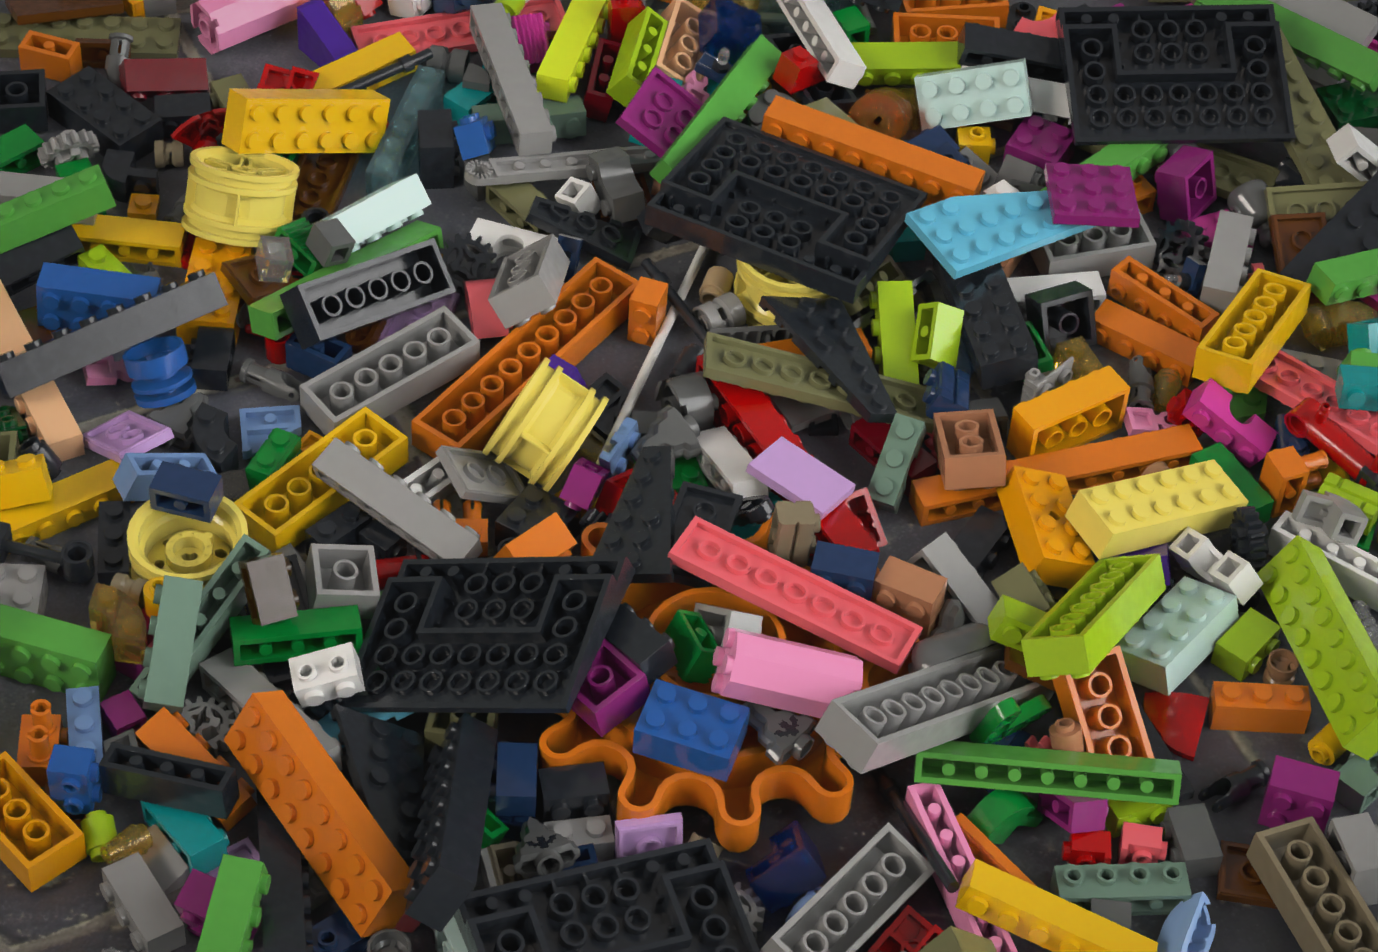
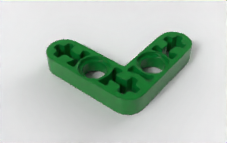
M1044 694L1038 695L1018 706L1013 697H1009L995 705L971 733L969 739L973 743L995 744L1042 718L1053 707Z

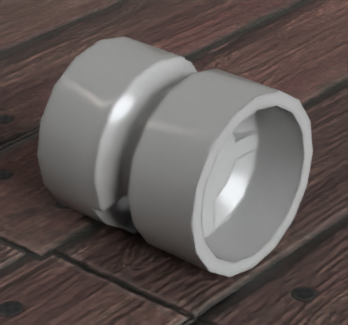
M732 292L724 293L714 298L712 302L707 301L694 307L692 310L693 314L708 332L710 328L742 327L746 323V312L743 304Z

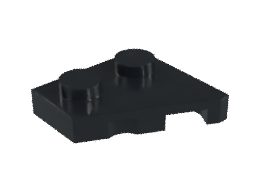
M607 372L587 388L588 390L591 387L596 390L594 396L599 400L603 396L609 399L605 409L591 429L604 442H606L628 393V389Z

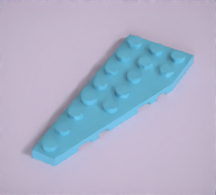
M1047 190L954 196L908 212L904 220L953 279L1096 227L1089 225L1053 224Z

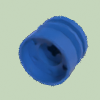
M161 336L151 338L130 347L122 356L129 378L134 379L131 383V388L135 393L134 398L138 407L145 409L166 407L190 397L197 389L196 381L192 377L193 371L190 366L186 365L189 358L181 337Z

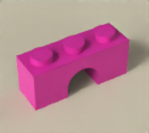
M1209 378L1192 391L1182 415L1217 443L1221 442L1228 451L1234 454L1235 458L1250 468L1265 458L1266 453L1269 452L1277 431L1256 414L1243 423L1238 422L1231 414L1229 407L1233 395L1212 378Z

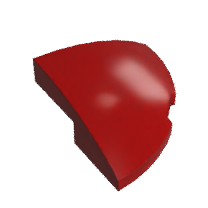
M265 63L257 89H313L318 80L319 73L292 66V69L289 70Z
M227 108L213 109L190 118L181 124L171 134V137L190 147H193L201 136H210L215 139L220 133H223Z
M1160 692L1145 693L1143 710L1168 749L1182 758L1194 761L1210 698L1181 692H1171L1169 696Z
M907 905L867 952H918L944 930L936 924L933 926L911 906Z

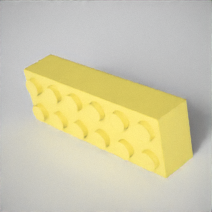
M1213 459L1078 490L1065 517L1096 557L1104 559L1173 542L1188 526L1201 534L1229 528L1230 524H1232V519H1234L1233 512L1236 511L1237 507L1247 506L1249 501L1227 476L1221 466Z

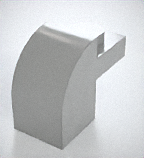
M1305 489L1302 490L1291 514V517L1297 522L1322 528L1330 539L1357 546L1369 521L1364 512L1347 499L1327 491L1323 495Z

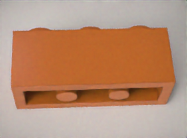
M1213 681L1207 707L1210 730L1305 734L1312 711L1308 686Z

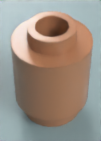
M1061 718L1050 726L1049 735L1053 750L1085 752L1082 728L1079 722L1071 718Z

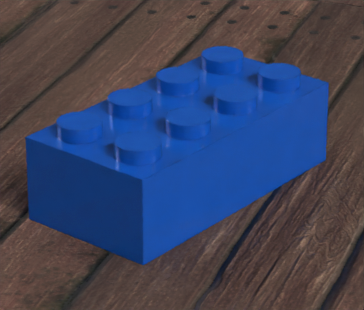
M43 262L36 284L38 326H44L48 330H57L58 328L68 326L69 329L73 330L80 327L79 321L92 315H96L97 319L108 315L106 312L108 308L123 303L124 308L134 304L133 298L146 292H150L151 296L160 293L161 278Z

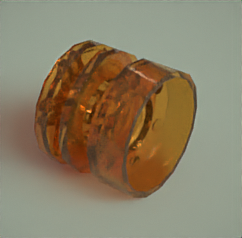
M889 87L873 89L856 100L850 109L849 117L860 126L901 140L911 128L913 111L907 97L900 91ZM880 116L882 121L876 126L873 121L876 117Z

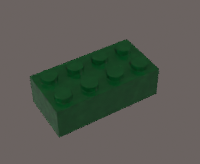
M1348 81L1315 89V93L1336 132L1347 123L1353 127L1378 129V87L1374 93L1366 89L1364 92L1353 88L1350 85L1351 82Z

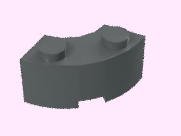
M619 146L587 154L589 165H586V173L588 179L594 183L600 199L602 214L605 217L609 216L610 219L622 223L638 219L637 216L645 209L644 191L634 176L630 156Z

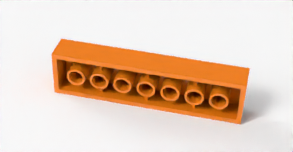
M777 95L764 113L761 131L928 193L927 199L921 208L954 196L980 195L985 170Z
M277 690L252 693L223 740L361 938L369 937L383 929H394L405 913L407 899L404 898V893L410 883V878L407 877L410 869L285 692Z

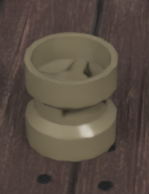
M164 140L154 141L156 168H165L167 165L184 167V143L174 140L172 143H166Z
M116 573L109 588V602L115 605L128 604L131 609L142 611L145 607L143 587L148 580L143 578L133 580L127 574Z

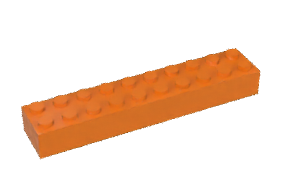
M595 256L562 286L556 307L543 315L539 312L531 316V319L526 324L512 330L411 421L412 445L432 458L437 457L435 452L441 445L483 451L496 428L545 357L550 358L554 354L576 366L628 318L629 299L638 280Z

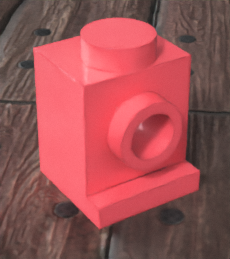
M1123 822L1118 844L1117 864L1130 862L1158 863V860L1165 861L1168 842L1162 841L1163 827Z

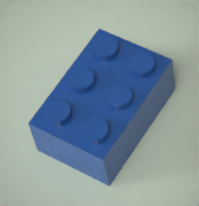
M656 679L634 728L632 752L727 782L748 731L750 708Z

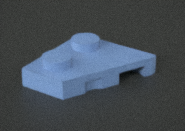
M300 405L239 409L243 459L255 456L274 428H279L298 436L302 435Z
M627 416L617 432L612 436L610 440L612 446L609 452L603 450L599 456L600 466L610 470L606 479L625 472L628 464L626 457L641 438L638 421Z

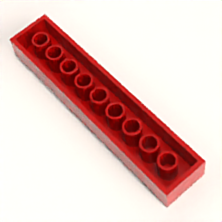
M703 354L697 356L696 372H703ZM706 378L710 392L715 393L719 401V409L714 411L713 425L716 428L725 426L732 435L737 437L739 444L747 449L752 459H755L781 436L807 452L802 445L800 437L791 431L785 417L777 412L771 398L767 394H764L762 391L750 388L745 389L738 385ZM773 489L770 490L783 501H789ZM846 499L821 520L820 532L814 533L816 544L818 540L880 552L877 541L869 536L864 529L861 519L858 516H854L848 508ZM810 554L809 556L812 561L814 554Z

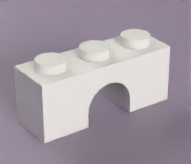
M477 218L470 231L472 240L482 236L481 244L483 246L487 243L491 244L488 252L497 254L491 263H495L498 258L511 255L548 236L482 218ZM468 247V249H469L470 251H472L473 253H475V254H479V253H480V252H479L478 250H476L475 248Z
M1189 526L1168 547L1182 570L1210 586L1237 595V603L1242 606L1263 585V582L1248 561L1229 550L1224 555L1221 554L1213 546L1209 538Z

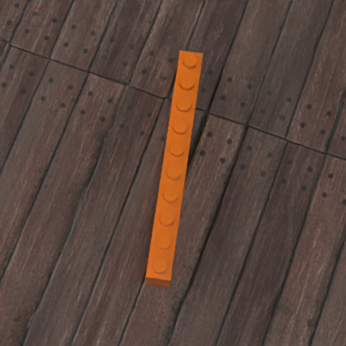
M1190 424L1068 449L1063 448L1043 454H1034L1029 457L1006 460V475L1013 465L1062 474L1067 479L1071 494L1076 495L1078 490L1141 476L1148 466L1158 461L1165 462L1170 469L1189 465L1191 454L1203 448ZM941 475L922 477L911 481L909 502L921 527L971 517L981 505L993 511L1003 510L996 491L998 486L993 489L968 488L963 491L945 490Z

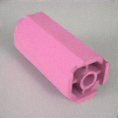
M199 0L190 5L191 23L194 28L199 27L202 34L197 37L200 43L212 55L296 20L297 7L310 0Z
M733 627L726 629L723 647L717 646L713 655V665L717 666V672L712 680L711 692L729 698L817 718L823 716L831 700L860 691L863 683V661L858 659L857 656Z

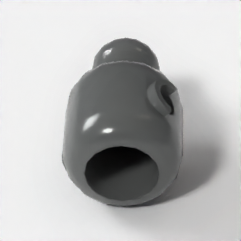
M1254 179L1235 188L1229 194L1227 204L1231 212L1254 217L1252 228L1257 229L1256 233L1259 235L1258 242L1264 249H1269L1273 245L1271 244L1264 193L1268 185L1263 180Z

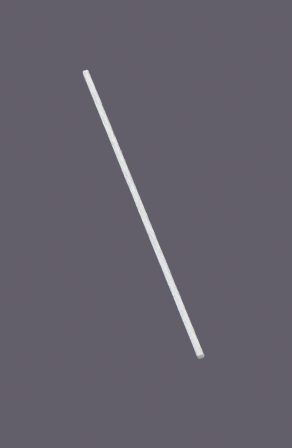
M700 245L677 292L683 301L709 248ZM672 304L601 452L603 450L609 452L612 446L610 443L612 436L617 432L626 416H630L678 315ZM599 457L596 461V464L600 465Z

